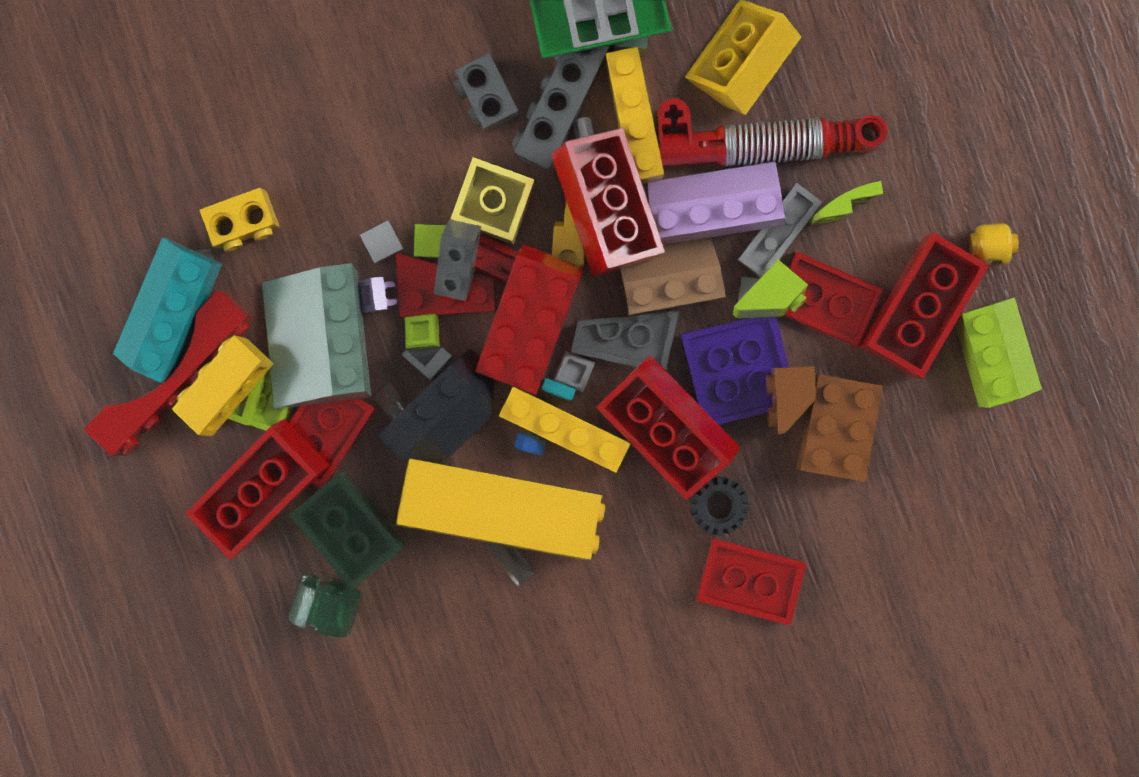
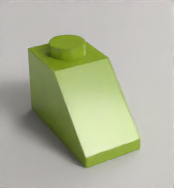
M778 259L734 306L733 315L736 318L783 317L789 309L795 312L804 303L807 297L803 294L808 284Z

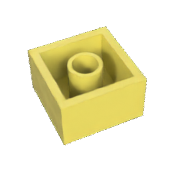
M473 157L451 220L481 226L480 233L514 245L535 187V180Z

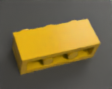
M234 335L232 338L225 340L219 347V353L213 361L205 364L200 369L198 378L192 386L187 387L179 394L178 402L172 410L198 435L213 436L274 364L247 338Z

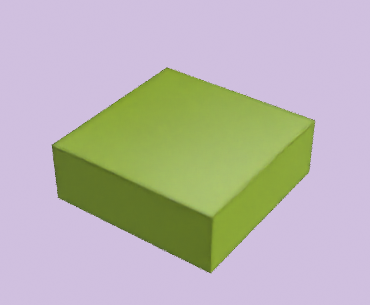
M415 224L414 257L439 258L441 236L446 225Z
M436 314L404 317L405 347L407 350L413 351L440 347L439 318Z

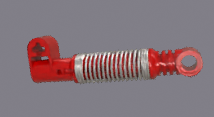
M677 98L667 99L660 105L656 121L658 146L663 167L715 162L720 166H734L735 163L740 165L741 162L743 165L746 163L751 165L752 162L757 164L759 161L762 164L764 161L766 163L769 161L774 162L775 160L780 162L781 159L783 162H786L787 159L788 161H797L798 159L802 161L804 158L806 160L810 158L814 160L826 158L829 154L834 153V151L842 153L843 150L844 152L852 150L853 152L858 151L868 154L878 149L888 134L885 121L876 115L864 116L862 119H854L851 122L849 120H843L842 123L841 121H835L834 125L832 121L828 122L825 118H808L806 124L804 119H801L800 123L796 119L794 123L790 120L789 124L784 120L783 125L781 121H778L777 126L775 121L771 125L767 122L766 126L761 122L760 127L756 122L754 127L750 123L748 128L747 124L744 123L743 128L738 124L736 129L734 124L718 126L713 131L692 132L689 107L684 101ZM670 112H675V116L678 118L676 131L686 130V133L662 134V132L670 131L671 119L668 118ZM863 128L873 130L876 136L875 141L864 139L861 130Z

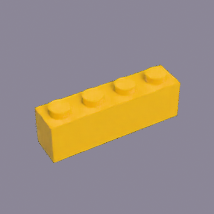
M638 47L606 53L605 65L618 127L624 130L641 183L645 184L662 180L664 170Z
M516 387L512 388L499 414L500 417L615 473L630 446L628 441Z

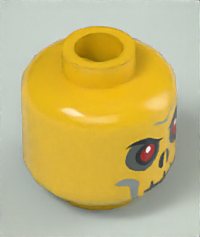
M1005 223L981 224L977 226L975 233H970L969 235L970 254L990 266L1006 265L1010 262L1012 253H1018V235L1011 234L1010 227Z

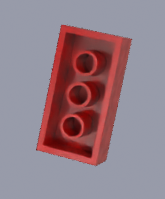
M623 128L566 141L551 154L593 278L649 262L665 253Z
M934 232L923 236L859 347L914 379L924 378L990 265Z
M523 244L516 255L475 372L536 395L584 267Z
M651 355L647 356L596 406L608 421L686 500L729 465L741 448Z
M283 419L272 425L208 489L185 515L231 561L245 550L329 464Z

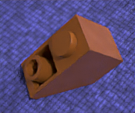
M814 366L772 368L771 375H766L767 395H772L773 407L767 410L768 426L774 427V433L785 434L816 400Z

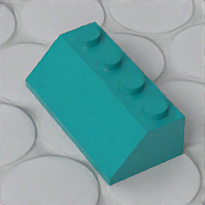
M162 237L113 355L131 370L155 381L163 383L170 378L182 360L195 329L196 312L207 302L222 263Z

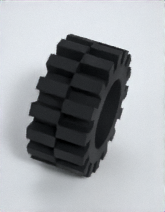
M722 476L713 477L690 497V513L695 523L707 533L717 534L718 536H724L723 534L726 533L731 534L734 533L735 529H740L743 526L742 522L748 517V496L735 481ZM717 493L727 495L731 501L730 512L722 518L712 517L707 511L708 499Z

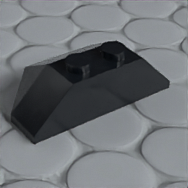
M469 349L403 409L378 435V438L400 460H447L494 415L493 378L475 372L480 357L472 349Z

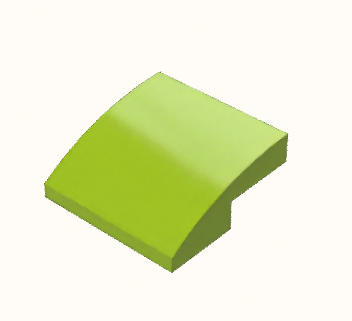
M881 181L857 187L835 198L809 219V226L840 221L853 213L852 205L869 203L883 194Z
M269 369L228 419L267 431L272 425L283 419L289 422L293 407L274 408L271 370Z

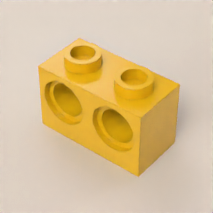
M262 188L254 189L200 209L212 246L224 249L225 252L242 247V241L253 237L255 241L266 239L273 235L272 230L280 228L268 193ZM261 208L263 211L262 220L258 224H251L250 213L254 209ZM230 219L233 223L232 231L222 236L220 225L224 220Z

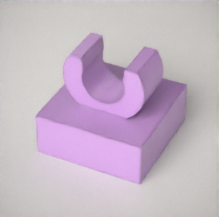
M374 277L360 281L362 313L382 311L389 306L397 304V299L389 300L385 296V289L395 287V283L392 281L384 282L383 277Z

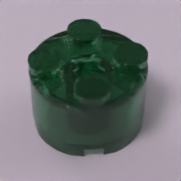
M302 573L290 608L288 620L304 629L307 623L309 626L316 628V633L327 636L347 637L348 634L350 635L363 592L347 587L348 582L331 577L329 582L320 581L321 578L316 575Z

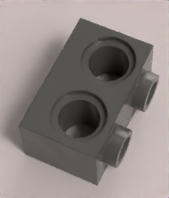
M490 53L455 70L458 80L454 81L453 84L461 100L466 97L468 98L472 109L467 112L475 128L482 126L486 134L519 117L518 109ZM475 74H481L486 78L485 84L479 88L469 85V79ZM497 103L501 107L500 112L494 117H488L483 113L485 105Z
M449 219L441 236L434 287L435 295L466 301L473 284L481 226Z

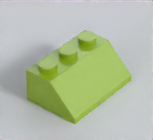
M1015 297L961 313L955 328L979 407H994L1021 399L1042 389Z

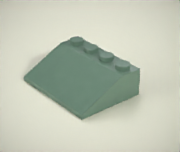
M353 264L319 267L263 282L269 359L274 363L270 368L274 408L280 409L371 397L358 271Z

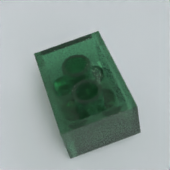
M346 471L336 475L289 514L351 591L406 546L405 542Z

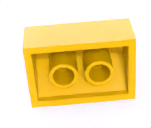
M739 0L685 78L724 107L746 115L802 36L783 13Z

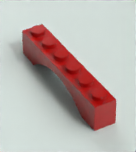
M218 289L196 312L195 329L190 347L181 364L170 378L156 390L139 399L124 404L106 406L83 430L111 457L122 454L128 455L138 446L139 441L137 438L144 431L150 432L162 420L159 417L167 407L172 409L178 402L179 394L189 384L192 386L197 380L200 369L205 364L213 361L219 353L218 350L221 344L234 335L243 337L249 331L251 326L248 323L253 317L226 291Z

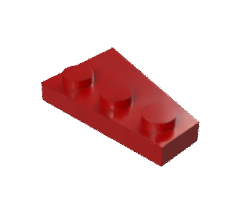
M396 253L399 317L428 314L451 315L496 312L494 279L474 274L473 284L466 301L435 295L434 287L438 264Z

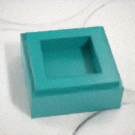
M545 378L542 386L543 391L569 401L573 399L576 389Z

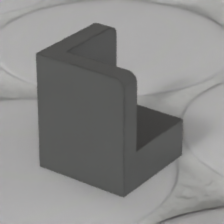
M441 344L439 348L405 350L401 354L430 380H434L454 357Z

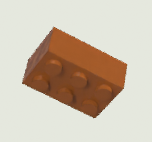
M815 374L816 400L805 412L795 469L866 482L883 386Z

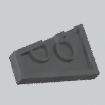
M679 311L578 321L571 353L637 367L647 356L651 355L666 370Z

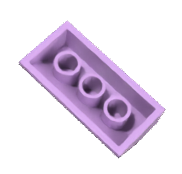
M775 161L648 182L649 206L663 245L785 226L781 188Z

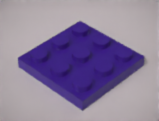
M776 317L746 318L680 335L696 401L718 425L767 413L768 408H773L772 395H767L766 375H771L772 368L789 367Z

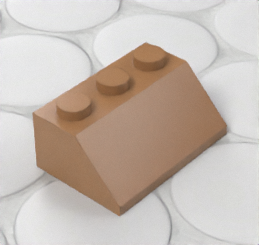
M711 237L663 245L665 253L653 260L620 270L628 316L716 301L726 297L720 263Z

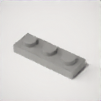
M798 183L793 186L782 201L785 226L761 229L737 260L759 278L780 259L822 203V201Z

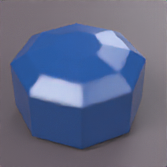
M520 432L517 434L514 446L516 449L541 455L544 452L546 440L532 432Z

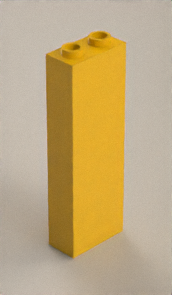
M409 459L396 525L581 560H591L592 554L596 555L598 551L599 536L595 535L597 522L601 523L603 520L605 504L601 503L602 495Z

